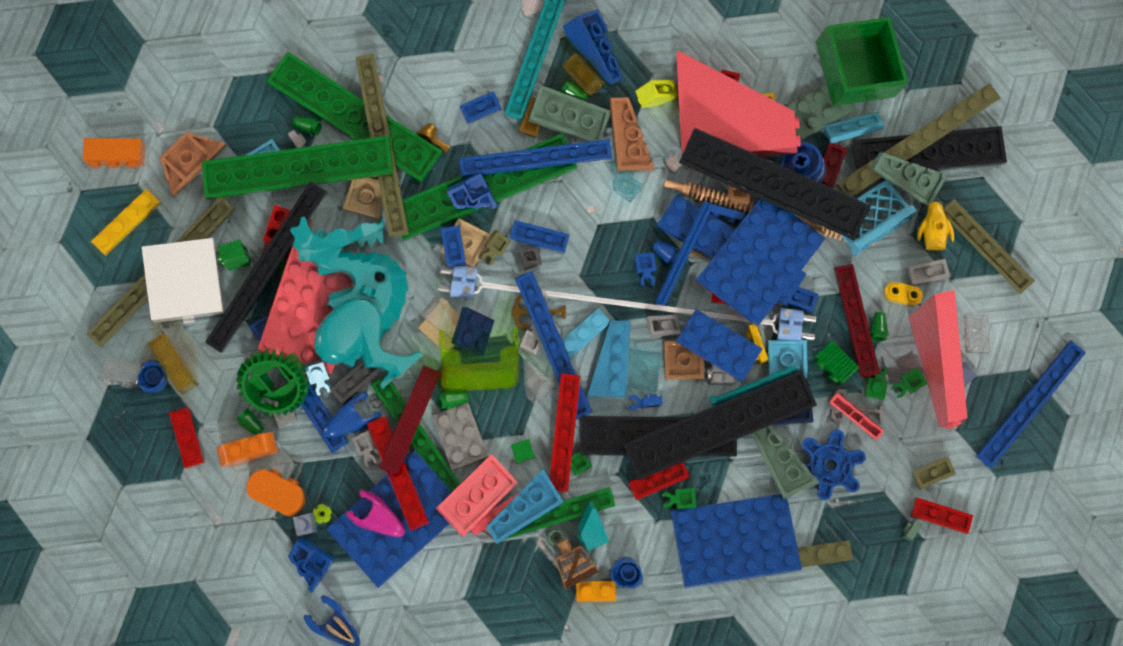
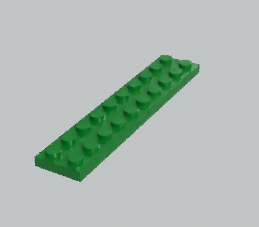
M287 52L267 79V84L352 139L371 138L364 100ZM387 116L396 167L422 183L442 155V150Z
M562 133L524 150L566 145L567 142ZM577 164L483 175L497 203L576 170L578 167ZM459 176L404 199L403 204L409 234L401 236L403 242L485 208L473 209L465 207L464 209H455L448 196V187L469 177L462 178Z
M389 136L202 161L204 193L207 200L304 187L310 181L319 185L394 174Z

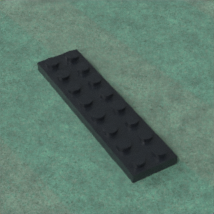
M1002 126L952 131L909 159L908 162L935 171L1006 164L1007 158ZM910 135L853 140L852 147L856 171L875 159L879 152H886Z
M582 416L581 456H627L623 444L687 417ZM737 440L697 457H737Z

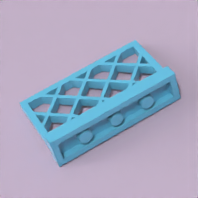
M887 180L857 198L863 202L867 198L876 199L875 206H871L869 209L874 211V218L865 217L864 220L872 222L873 228L871 230L863 229L862 224L858 238L855 241L841 235L851 247L850 252L854 257L911 220L917 211L913 205L909 207ZM885 187L890 192L889 197L879 195L880 190ZM879 200L889 201L888 209L878 207ZM892 202L899 203L903 209L900 211L892 210ZM877 212L888 213L887 219H877Z

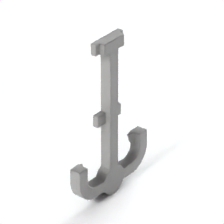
M839 389V390H837V392H838L839 394H840V393H841V394H844V395L847 394V390H844V389ZM829 403L831 419L835 423L843 424V418L837 419L835 416L837 408ZM855 403V407L860 411L879 414V419H883L884 406H880V409L877 410L859 407V403Z

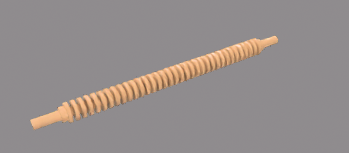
M670 180L665 181L664 187L681 191L682 194H685V197L691 194L690 198H693V195H695L697 200L699 196V201L705 198L704 201L707 202L709 199L710 204L714 201V205H717V202H719L718 206H722L723 203L724 208L729 205L728 209L734 206L733 210L736 211V208H738V212L743 209L742 213L748 210V214L755 206L753 204L754 200H751L749 205L730 203L729 193L725 196V192H722V195H720L718 190L716 194L715 189L710 192L711 188L705 191V186H703V189H701V185L696 188L697 184L691 187V182L689 184H680ZM798 216L799 219L815 229V231H819V234L822 235L824 232L823 236L826 237L829 233V238L833 235V239H837L838 236V240L841 241L842 237L840 234Z

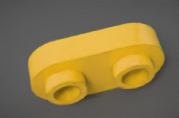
M891 282L884 289V296L890 302L916 306L923 299L921 289L916 286ZM893 288L897 289V294L892 293ZM912 292L915 293L916 298H912L910 294Z

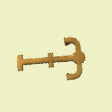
M520 295L515 300V308L512 309V315L515 317V324L518 328L527 329V323L524 325L519 323L521 314H529L528 310H521L519 308V301L523 300L522 295ZM566 305L562 306V310H550L551 314H562V319H566Z

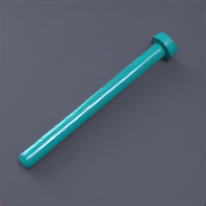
M793 365L717 397H714V395L709 396V399L714 407L798 371V368Z

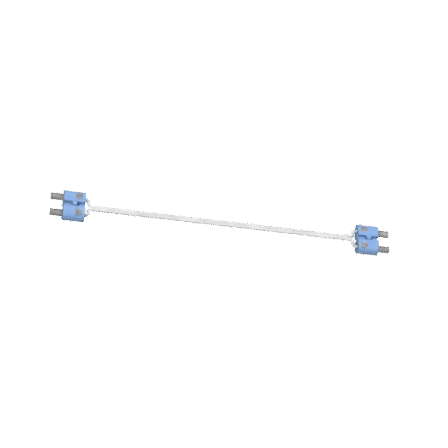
M456 265L454 269L441 267L440 274L453 275V281L451 286L438 285V291L450 293V297L473 300L474 294H478L481 288L520 292L516 286L483 282L481 275L477 274L478 268ZM479 277V282L482 285L475 291L476 280ZM541 290L544 296L688 315H693L695 311ZM780 308L779 313L775 314L772 320L764 319L760 323L771 325L774 333L777 334V340L801 341V339L814 341L815 334L802 332L803 321L815 323L816 316L804 315L802 310ZM701 311L711 318L750 322L743 316ZM779 316L778 329L776 330L775 325L772 322H774L776 320V317Z

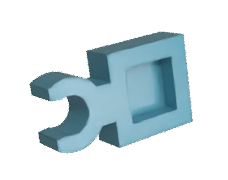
M319 360L306 364L305 371L310 384L316 383L317 395H321V387H325L329 393L331 386L329 382L325 381L329 379V374L324 361Z

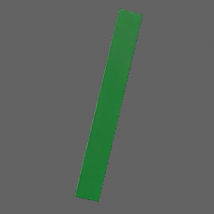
M384 375L370 385L398 425L406 402L392 381L383 389L380 387L381 381L385 377ZM419 424L411 446L453 492L460 485V482L421 424Z

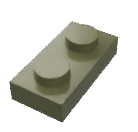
M948 456L911 472L919 490L956 474Z

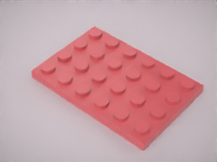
M292 246L257 350L265 352L268 349L269 353L272 354L275 349L278 355L283 351L284 357L295 353L301 362L306 365L322 360L315 351L314 338L319 324L333 310L330 305H325L329 302L328 295L351 288L352 281L347 274L340 272L318 276L317 266L310 261H299L298 251ZM324 361L328 374H332L335 364H328Z

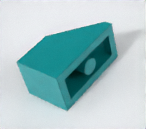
M591 501L588 503L577 526L580 534L576 535L580 545H585L587 551L609 542L597 509Z

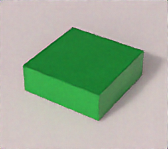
M529 439L511 445L516 464L535 458Z
M581 451L572 455L571 470L575 476L592 467L587 456H581Z

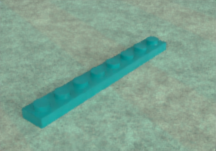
M545 0L504 116L519 121L523 120L566 0Z

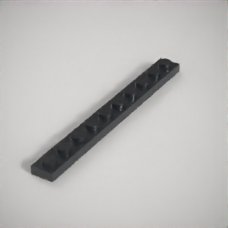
M311 181L308 183L205 343L220 353L224 352L291 249L295 238L290 229L299 226L302 217H305L308 223L327 194L325 190Z

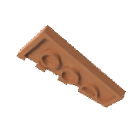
M629 97L610 98L609 105L617 172L653 171L655 167L650 160L649 151L643 141V135L636 122L637 118Z

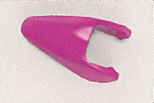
M359 491L362 498L366 497L373 502L372 510L365 519H359L352 511L345 513L360 528L393 537H402L405 533V527L378 495L370 491Z

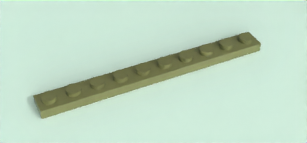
M372 53L355 57L370 137H390L375 55ZM390 137L394 174L378 176L389 237L394 238L408 235L409 230Z
M989 83L884 153L908 161L1000 100L1001 97ZM875 159L837 183L836 186L839 190L853 197L882 178L870 169Z
M218 198L176 242L208 239L235 211V208L224 198ZM145 274L88 331L87 335L99 347L102 348L148 301Z

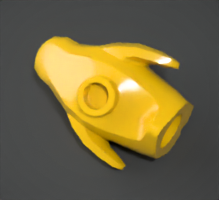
M931 202L929 204L927 215L918 228L917 240L920 241L923 233L926 250H944L948 234L951 241H954L953 227L947 219L940 202Z

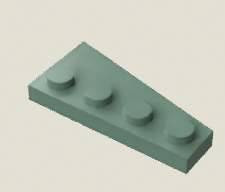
M879 152L870 168L925 207H928L934 201L948 176L947 174Z
M772 426L752 433L753 439L784 500L819 484L817 478L811 474L805 464L799 460L793 450L787 446Z

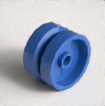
M801 142V147H797V154L782 155V166L820 183L824 180L826 165L822 154L813 144Z

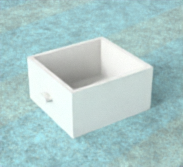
M213 238L142 247L151 321L158 323L183 319V324L195 322L194 318L224 314L216 243Z

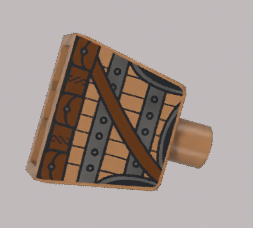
M567 538L557 543L561 553L554 558L565 589L599 572L579 544L571 547Z

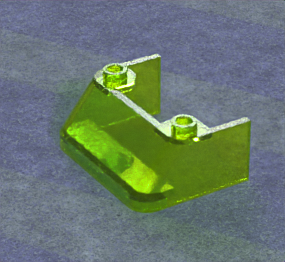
M513 327L511 331L512 346H507L501 350L500 362L461 364V356L458 351L445 349L444 330H440L439 350L442 387L446 391L494 390L515 387L519 380L518 327Z

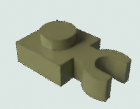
M494 230L484 244L487 250L480 253L479 259L484 260L488 256L486 264L491 266L495 261V255L501 257L511 241L499 231Z

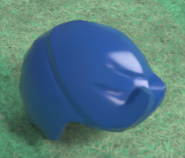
M148 360L143 364L137 380L141 390L144 392L157 393L166 388L168 376L165 368L162 367L158 360Z
M621 557L613 563L610 575L618 586L634 589L642 584L643 575L641 568L634 559Z

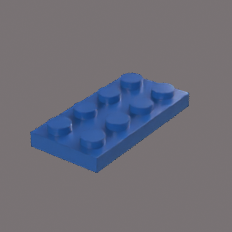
M698 309L694 311L676 341L679 345L740 382L744 381L762 351V348Z

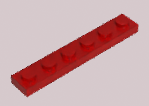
M561 374L549 478L555 489L560 492L569 491L581 376Z
M385 416L367 424L381 460L393 436ZM403 461L397 476L389 472L387 474L408 526L413 531L430 522L405 461Z

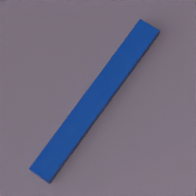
M610 139L464 157L459 158L461 177L466 178L479 172L482 175L608 160L612 159Z
M530 271L515 278V281L560 385L561 374H577L533 271ZM581 383L576 420L593 413Z
M267 316L250 325L259 341L268 319ZM281 373L282 377L284 378V380H285L286 383H287L288 381L286 380V378H285V377L283 376V374ZM308 380V394L301 406L333 454L349 442L344 435L327 438L323 435V428L332 416Z
M1070 340L975 457L992 469L1086 352Z

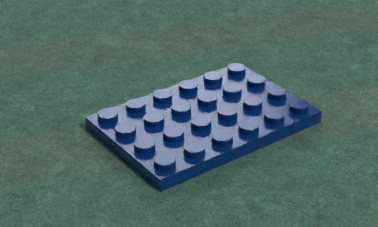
M759 199L696 281L758 327L826 238L793 213Z
M415 450L404 461L430 522L429 524L413 531L410 530L390 479L386 475L370 492L378 495L405 527V533L402 537L388 536L360 528L345 513L327 528L329 533L377 588H380L450 524L436 507L452 491ZM366 497L361 498L347 511L354 512L355 516L363 520L372 510L373 502Z
M781 494L671 511L684 589L802 570L788 499L784 500Z

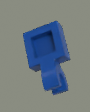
M657 394L645 395L646 398L640 399L636 395H630L628 400L634 399L636 405L629 406V410L661 407L663 404L662 396L657 397Z

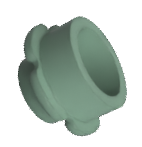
M561 529L550 530L547 534V543L550 546H554V548H558L557 543L565 539L566 536Z

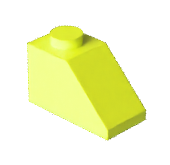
M651 80L635 91L642 108L656 107L679 98V92L674 80Z

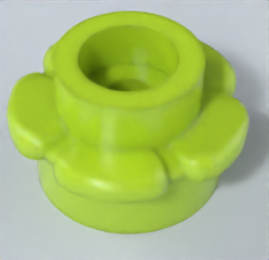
M320 504L312 513H314L315 521L321 524L322 522L327 523L331 519L332 511L330 507Z

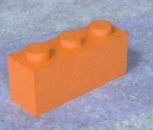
M84 138L83 161L91 168H100V165L110 168H119V166L138 168V166H144L145 143L142 139Z

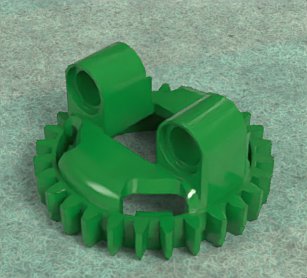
M266 349L264 354L259 350L256 355L252 353L250 358H245L244 363H241L240 369L237 372L236 382L238 384L236 389L240 390L239 396H244L243 402H250L248 407L253 405L255 412L260 409L262 410V415L265 412H269L270 417L273 413H276L277 417H279L281 412L286 416L288 411L293 413L295 408L298 409L303 404L308 394L309 384L307 382L309 378L304 377L306 375V371H304L305 365L295 353L284 357L283 351L278 355L275 349L272 354ZM277 367L288 382L272 390L274 383L266 372ZM252 369L251 379L249 378L248 380L249 371ZM263 398H268L276 400L279 403L278 406L275 407L272 403L264 402L263 404L261 403V401Z

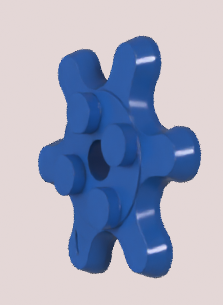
M833 430L830 434L829 442L825 445L818 444L815 439L810 437L802 442L803 449L810 455V462L805 466L819 481L817 495L824 501L831 498L832 490L837 485L844 486L851 493L858 491L860 488L859 481L852 476V468L857 464L864 463L866 454L862 450L846 451L843 447L844 433L841 430ZM827 460L835 462L836 467L834 470L829 471L826 468L825 463Z

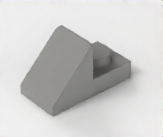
M677 315L646 317L651 340L661 336H673L681 333Z

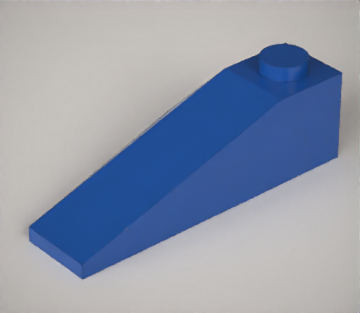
M598 9L580 15L563 25L565 34L573 46L610 85L622 80L617 60L612 56L610 50L613 47L612 43L606 37L607 26Z

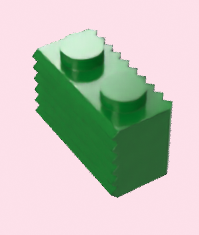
M241 240L230 241L226 245L218 246L219 251L216 252L218 260L229 271L251 265L248 250Z
M833 340L813 358L815 360L814 364L820 370H825L829 374L828 378L834 384L842 385L859 368Z

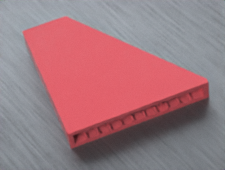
M676 52L682 154L695 127L761 157L798 153L797 147H801L800 135H796V129H800L799 117H795L793 110L682 52Z
M954 290L934 294L909 316L939 428L945 426L946 429L958 427V425L962 424L963 420L967 419L956 298Z

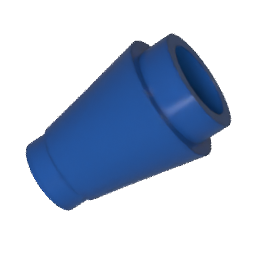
M660 240L653 247V250L668 265H673L679 253L678 248Z

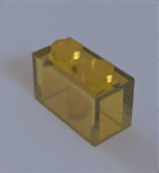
M577 53L562 65L578 85L591 96L605 84L603 79L586 60Z

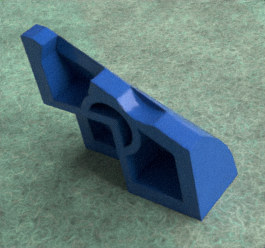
M481 172L447 188V194L455 209H464L465 207L473 209L497 207Z
M305 537L296 540L288 555L292 564L297 567L300 577L303 576L308 583V590L310 592L316 589L335 559Z

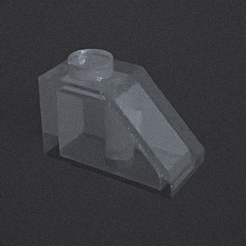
M434 296L421 313V316L452 340L454 327L451 308L449 307L450 303L442 297L438 299Z
M525 359L523 361L525 392H527L525 396L533 403L535 401L540 403L555 387V384L529 360Z

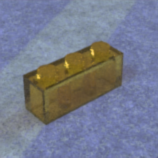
M163 333L148 343L179 393L183 395L199 385L169 336Z

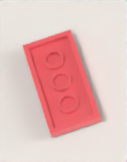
M491 454L436 509L463 537L518 482Z

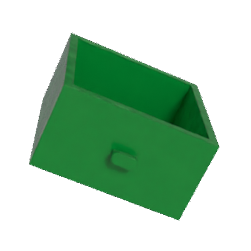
M890 17L828 25L815 41L833 107L894 98L909 83Z

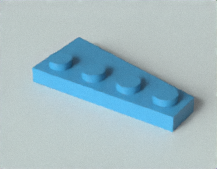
M611 320L587 396L626 398L631 333L630 321Z
M544 469L486 527L496 544L564 503Z

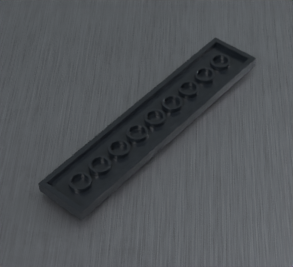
M696 127L679 161L682 165L854 241L871 207L866 202Z
M802 370L627 442L623 444V447L636 478L640 481L817 406V403Z

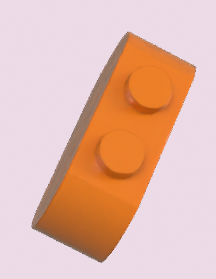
M273 432L240 439L216 448L221 468L241 465L275 455L279 452Z
M265 469L259 470L251 475L247 483V492L250 498L286 516H294L304 508L306 495L303 488L298 486L300 482L290 477L288 480L281 478L282 473L271 469L270 472Z

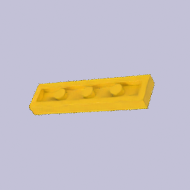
M145 189L91 242L106 256L161 203Z

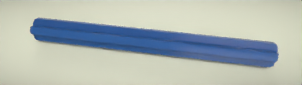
M706 201L702 203L655 301L657 305L665 306L713 207L712 204Z

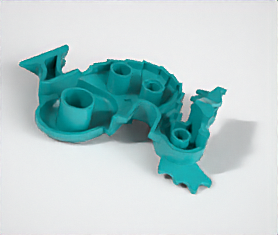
M302 217L299 226L290 229L295 238L292 246L298 251V260L310 261L317 266L318 276L340 272L347 274L352 281L351 288L328 295L329 302L325 305H330L333 310L317 327L314 338L315 351L326 363L332 365L344 363L349 368L354 367L356 360L361 357L364 368H379L386 372L380 384V387L383 389L424 355L422 352H415L408 356L390 354L385 352L380 344V340L385 332L390 330L395 320H399L402 306L405 305L406 291L409 290L405 278L407 273L398 266L400 263L390 258V255L378 254L377 252L366 255L364 252L352 254L351 251L342 252V249L356 242L360 247H363L365 241L368 247L371 248L376 239L379 244H382L384 239L382 230L385 225L384 220H380L378 224L375 222L372 224H360L353 231L338 228L327 234L324 230H317L312 233L306 218ZM375 273H379L382 276V282L379 283L374 279Z

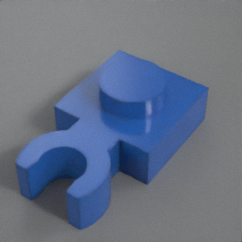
M654 252L635 254L636 272L643 275L640 280L641 287H644L645 279H649L651 286H654L655 278L651 275V273H656Z

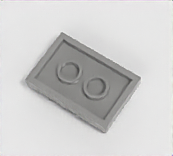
M469 403L432 416L452 471L488 457Z

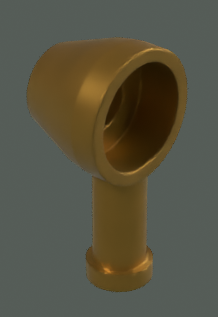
M428 123L417 132L418 136L444 151L445 154L451 147L449 144L447 145L436 138L438 129L433 124Z

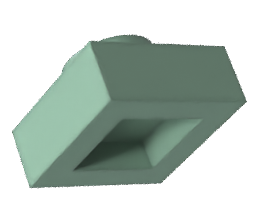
M918 520L908 522L903 528L905 533L902 538L908 542L913 541L923 524Z

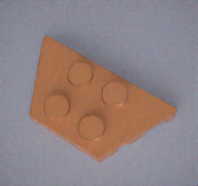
M186 131L160 157L171 194L176 197L202 171V161L213 160L227 147L226 144Z

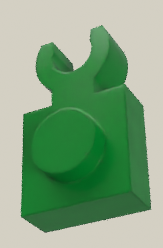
M884 367L883 372L879 375H874V378H868L864 397L885 400L888 381L883 380V377L888 372L887 367Z
M915 368L900 378L902 384H894L891 390L895 388L901 390V393L896 396L899 399L905 395L906 390L911 395L928 383L919 369Z
M695 488L675 489V495L670 493H663L661 495L670 499L668 504L662 505L663 508H669L673 504H676V510L696 508Z

